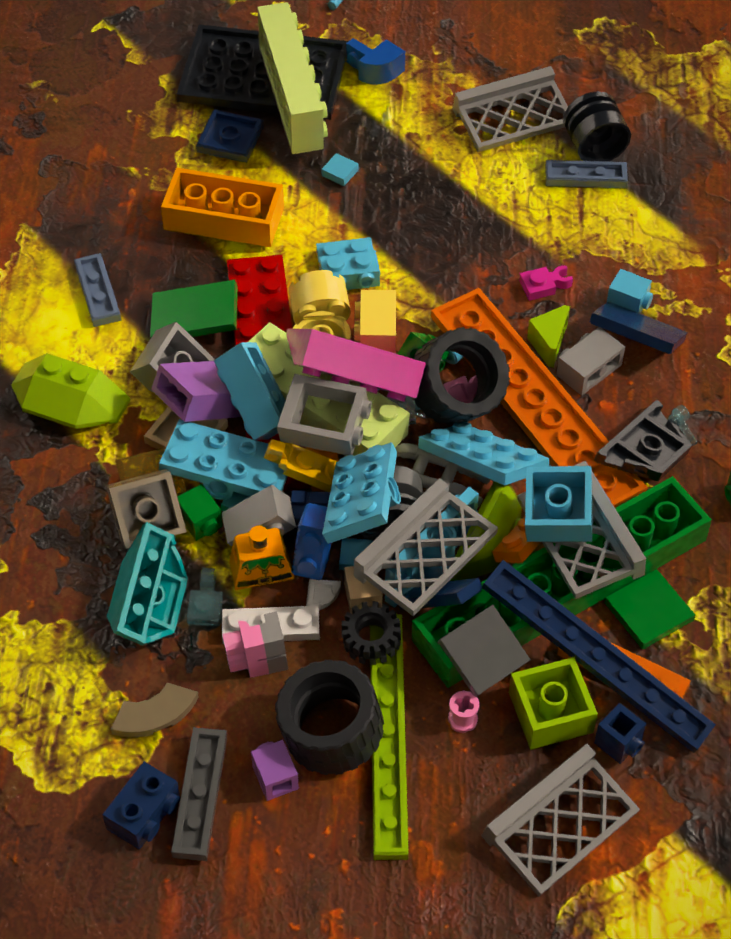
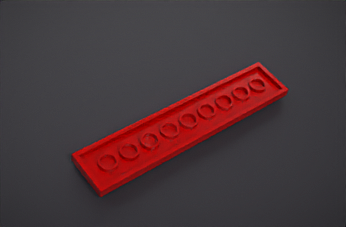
M283 255L228 259L229 280H235L238 286L237 330H234L236 345L251 340L269 322L287 333V329L292 328ZM245 430L246 438L253 439ZM279 433L271 437L270 439L256 441L264 442L267 444H269L272 439L280 441ZM288 476L282 492L311 489V486Z

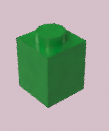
M202 484L177 496L184 524L196 541L205 536L213 535L218 529L223 527L221 509Z

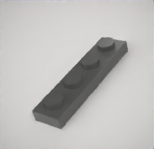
M193 727L171 852L172 858L207 861L227 742V730Z

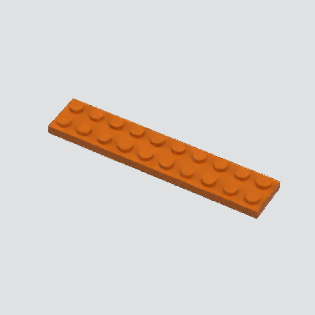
M480 288L431 310L432 320L443 333L455 330L456 328H473L488 334L492 340L499 344L500 349L506 356L510 370L507 393L500 403L542 455L549 458L551 466H574L586 461L589 466H592V472L615 508L647 491L648 487L638 475L594 461L597 452L609 442L608 439ZM463 357V358L467 361V363L472 367V369L474 370V368H473V366L471 365V363H470L465 357Z

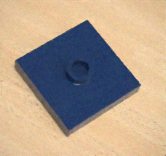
M213 110L196 144V152L247 163L264 128V120Z

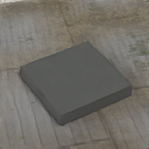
M491 605L438 641L475 697L531 660L494 605Z

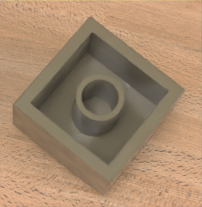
M163 469L105 485L120 541L125 549L131 547L145 522L173 535L187 532L169 470Z

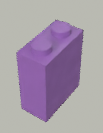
M214 361L159 364L151 390L184 422L241 417L239 410L231 402V394L226 384L218 376V368Z

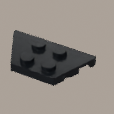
M656 400L597 452L594 461L605 466L659 481L688 454L692 444L679 431V427L673 418L668 420L661 412L663 405L660 401Z

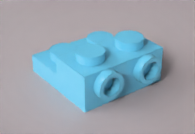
M371 237L316 244L320 270L332 271L333 276L338 278L339 274L343 276L347 290L380 286V269Z

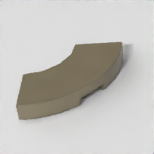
M167 682L161 692L151 699L140 702L124 701L112 725L111 732L113 735L121 737H145L153 735V732L170 725L174 726L194 707L199 698L198 692Z

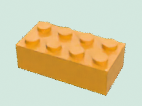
M176 167L161 205L164 230L271 247L284 210L283 185Z

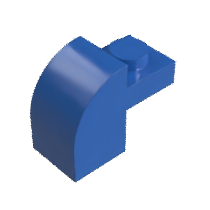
M354 38L346 43L347 63L358 70V80L364 83L384 84L392 81L405 71V51L388 40L383 41L373 50Z

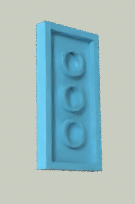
M462 421L444 429H434L431 433L419 437V449L502 485H508L526 478V467L549 466V458L538 454L536 450L518 446L509 439H501L494 436L490 431L479 430L472 427L468 422Z

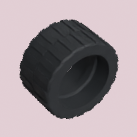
M462 327L449 330L424 344L414 355L415 360L426 363L417 398H414L415 404L427 417H431L438 423L453 425L462 421L469 422L486 415L498 407L500 401L507 393L510 370L506 356L495 340H492L488 334L477 331V329H465ZM445 351L461 354L473 366L478 386L476 395L471 403L456 400L444 388L440 379L439 365Z
M333 660L316 661L295 671L296 673L285 681L283 688L280 689L278 700L275 704L277 724L294 759L300 765L305 766L307 770L319 772L323 775L343 774V772L352 771L362 763H366L371 758L370 756L378 749L379 742L384 733L383 715L374 687L371 685L367 675L363 674L354 665H349L344 661ZM344 699L360 706L354 721L347 728L336 734L315 736L301 730L306 715L315 706L324 701Z

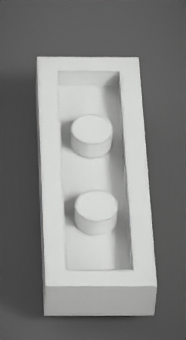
M319 606L222 609V634L240 630L238 621L241 620L246 621L250 627L265 623L264 614L277 611L284 641L320 640Z

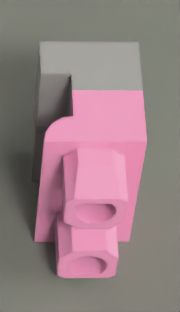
M277 611L264 614L265 623L250 627L246 621L241 620L238 621L240 630L222 634L230 673L248 669L251 678L288 670L284 638Z

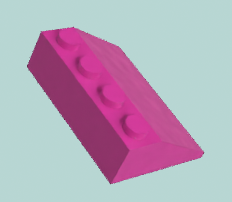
M287 329L286 336L293 363L303 367L302 373L315 377H320L321 372L332 375L331 381L349 384L350 381L360 383V387H364L367 392L377 394L378 389L388 392V398L405 402L406 397L417 398L426 365L425 362L315 329Z

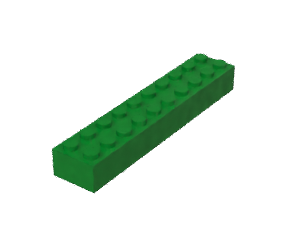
M673 476L615 508L646 557L645 575L705 542L712 521ZM592 533V542H586V544L603 548L606 540L603 536ZM561 545L558 553L560 557L574 561L578 549ZM545 547L529 555L523 563L511 565L574 615L639 579L633 580L631 576H628L575 599ZM583 551L579 562L596 567L600 556ZM606 557L601 569L611 572L622 568L619 561ZM576 570L573 579L579 587L591 582L593 574ZM482 588L479 593L463 604L435 607L413 619L411 640L445 686L449 688L463 679L438 641L491 605H494L521 646L542 634Z

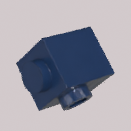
M619 703L598 724L594 744L621 764L628 756L633 758L642 749L645 743L642 738L646 723Z

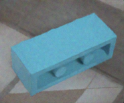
M241 342L214 360L218 368L217 373L231 394L233 406L239 410L244 420L246 432L254 441L270 439L278 434L277 425L286 400L257 343Z

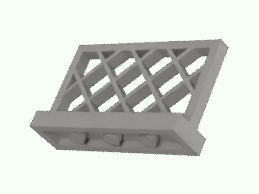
M551 66L455 93L453 111L456 117L460 116L477 152L565 127L563 119L556 120L549 117L552 110L564 115L568 107L554 81L555 72ZM551 91L554 98L551 102L539 97V94ZM524 98L531 101V103L526 108L515 104V101ZM535 103L548 108L545 115L532 110ZM501 105L506 107L507 110L502 115L492 111L491 108ZM511 110L524 114L521 122L508 117ZM477 112L483 114V117L478 122L469 118L468 114ZM487 116L500 121L497 129L484 124ZM528 116L542 121L541 125L536 127L525 124ZM504 123L518 128L512 134L501 131ZM482 130L494 136L491 140L481 142L478 134Z
M583 461V462L578 463V464H576V465H574V466H589V465L587 464L586 461ZM593 472L592 533L605 538L604 547H596L586 544V542H554L556 543L555 546L552 542H542L575 599L628 576H631L634 580L645 575L646 557ZM526 492L517 495V500L524 512ZM561 545L578 549L574 561L560 557L558 552ZM583 551L600 556L596 567L579 562ZM605 557L619 561L622 566L621 569L614 572L601 569ZM579 570L593 574L591 582L578 587L573 579L575 571Z
M439 478L354 559V577L363 584L368 581L414 616L497 534L498 527L450 493L449 485ZM448 505H451L459 511L460 518L442 519L441 511ZM461 526L462 538H444L443 527ZM465 526H479L486 532L481 537H466ZM438 527L439 539H421L420 532L424 528ZM444 546H463L464 553L460 557L446 558ZM422 547H440L441 558L423 559ZM403 548H417L418 559L399 560V552ZM442 566L443 574L439 578L424 579L423 567ZM419 567L420 579L401 580L400 568ZM396 568L397 580L383 581L376 574L381 569ZM421 587V596L412 603L402 595V588Z
M588 744L584 745L488 824L481 835L489 846L494 844L538 897L640 810L595 760L594 756L596 753ZM592 770L601 780V791L583 789V776ZM577 782V788H570ZM562 794L577 795L576 812L558 810L559 796ZM583 796L601 798L600 815L582 813ZM606 799L619 800L627 809V812L621 817L607 816ZM553 802V809H547L546 807ZM538 814L552 816V833L533 831L534 817ZM558 817L576 819V836L557 833ZM582 820L599 821L600 835L596 838L581 836ZM606 822L613 823L606 829ZM528 823V830L521 829ZM512 835L527 837V854L514 853L505 841ZM533 838L551 840V857L532 855ZM557 840L575 842V856L572 859L556 857ZM581 843L588 844L581 850ZM521 860L526 861V866L522 863ZM532 862L550 863V877L541 884L531 873ZM556 864L564 865L556 871Z

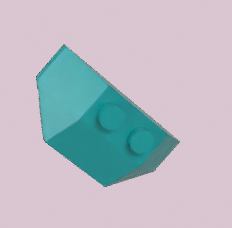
M148 522L142 525L121 563L107 614L108 621L115 634L142 646L175 633L188 581L181 556L175 547L174 535Z

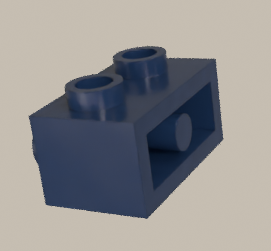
M143 762L102 814L106 829L140 850L146 841L150 842L156 836L160 828V822L166 814H172L180 802L178 783L173 778Z

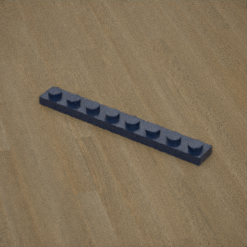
M502 560L484 582L482 587L486 592L567 655L575 657L576 662L693 753L699 749L716 725L506 561Z

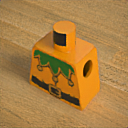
M254 526L250 529L249 533L238 534L234 537L229 563L235 590L294 579V575L291 572L292 566L288 550L278 528L266 529L263 526Z

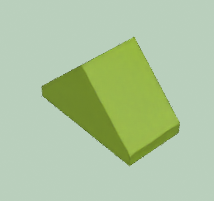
M561 306L529 320L527 339L549 367L554 368L568 325L570 306Z

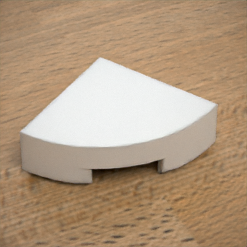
M309 579L306 606H319V610H322L331 605L340 593L341 581Z

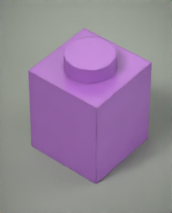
M283 740L275 743H264L256 750L251 751L252 766L267 801L299 789L298 774Z

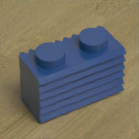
M308 503L305 506L296 536L291 570L293 575L314 580H321L324 575L331 548V543L328 544L322 534L327 507L312 503Z

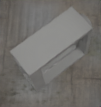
M294 374L277 425L280 441L344 455H353L355 445L360 446L363 438V427H361L363 419H368L371 412L372 402L368 400L366 388ZM308 395L353 404L344 433L299 424Z

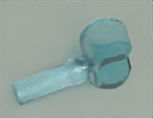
M678 405L672 410L669 419L673 418L679 429L694 446L698 441L685 422L690 418V413L685 406Z

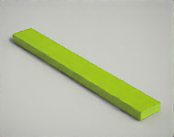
M396 614L400 620L401 628L399 650L395 649V655L392 658L387 654V662L381 663L380 658L376 659V665H371V685L374 687L384 719L383 737L379 742L378 749L372 754L374 860H408L409 855L402 614ZM370 626V641L377 640L383 636L384 631L381 627Z

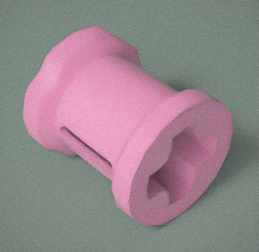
M459 691L453 694L449 702L450 712L448 716L451 728L460 733L473 730L478 721V698L469 691Z

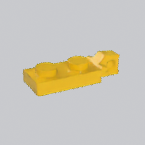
M274 439L270 441L264 459L279 464L278 467L284 470L283 474L326 492L331 491L337 461L295 444L284 443Z

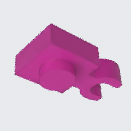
M558 266L553 272H549L547 267L520 273L519 281L528 300L531 301L555 295L556 287L560 289L570 288L573 282L572 276L563 278L567 276V266Z

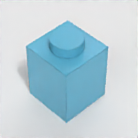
M620 269L609 287L607 302L609 301L634 312L641 313L643 308L647 310L652 302L653 293H650L652 280Z

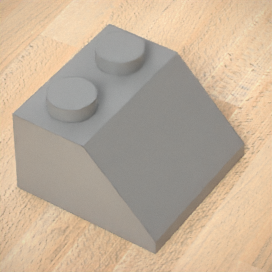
M174 322L155 331L130 370V373L149 391L153 392L151 389L159 364L214 361L215 359L177 322Z

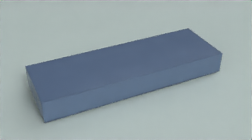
M546 160V186L627 188V162Z
M101 253L74 259L93 327L121 321V314Z

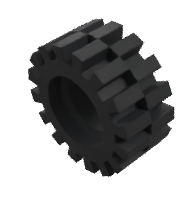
M367 601L362 602V609L360 610L355 605L352 607V614L349 612L345 614V621H342L341 625L346 653L350 652V657L353 660L358 656L359 663L364 665L366 659H370V665H376V659L380 658L381 663L387 662L386 655L388 654L392 658L395 655V649L399 650L401 628L396 612L393 609L389 612V606L386 604L379 608L377 601H373L372 607H368ZM366 626H378L384 631L383 636L374 641H367L359 636L360 630Z

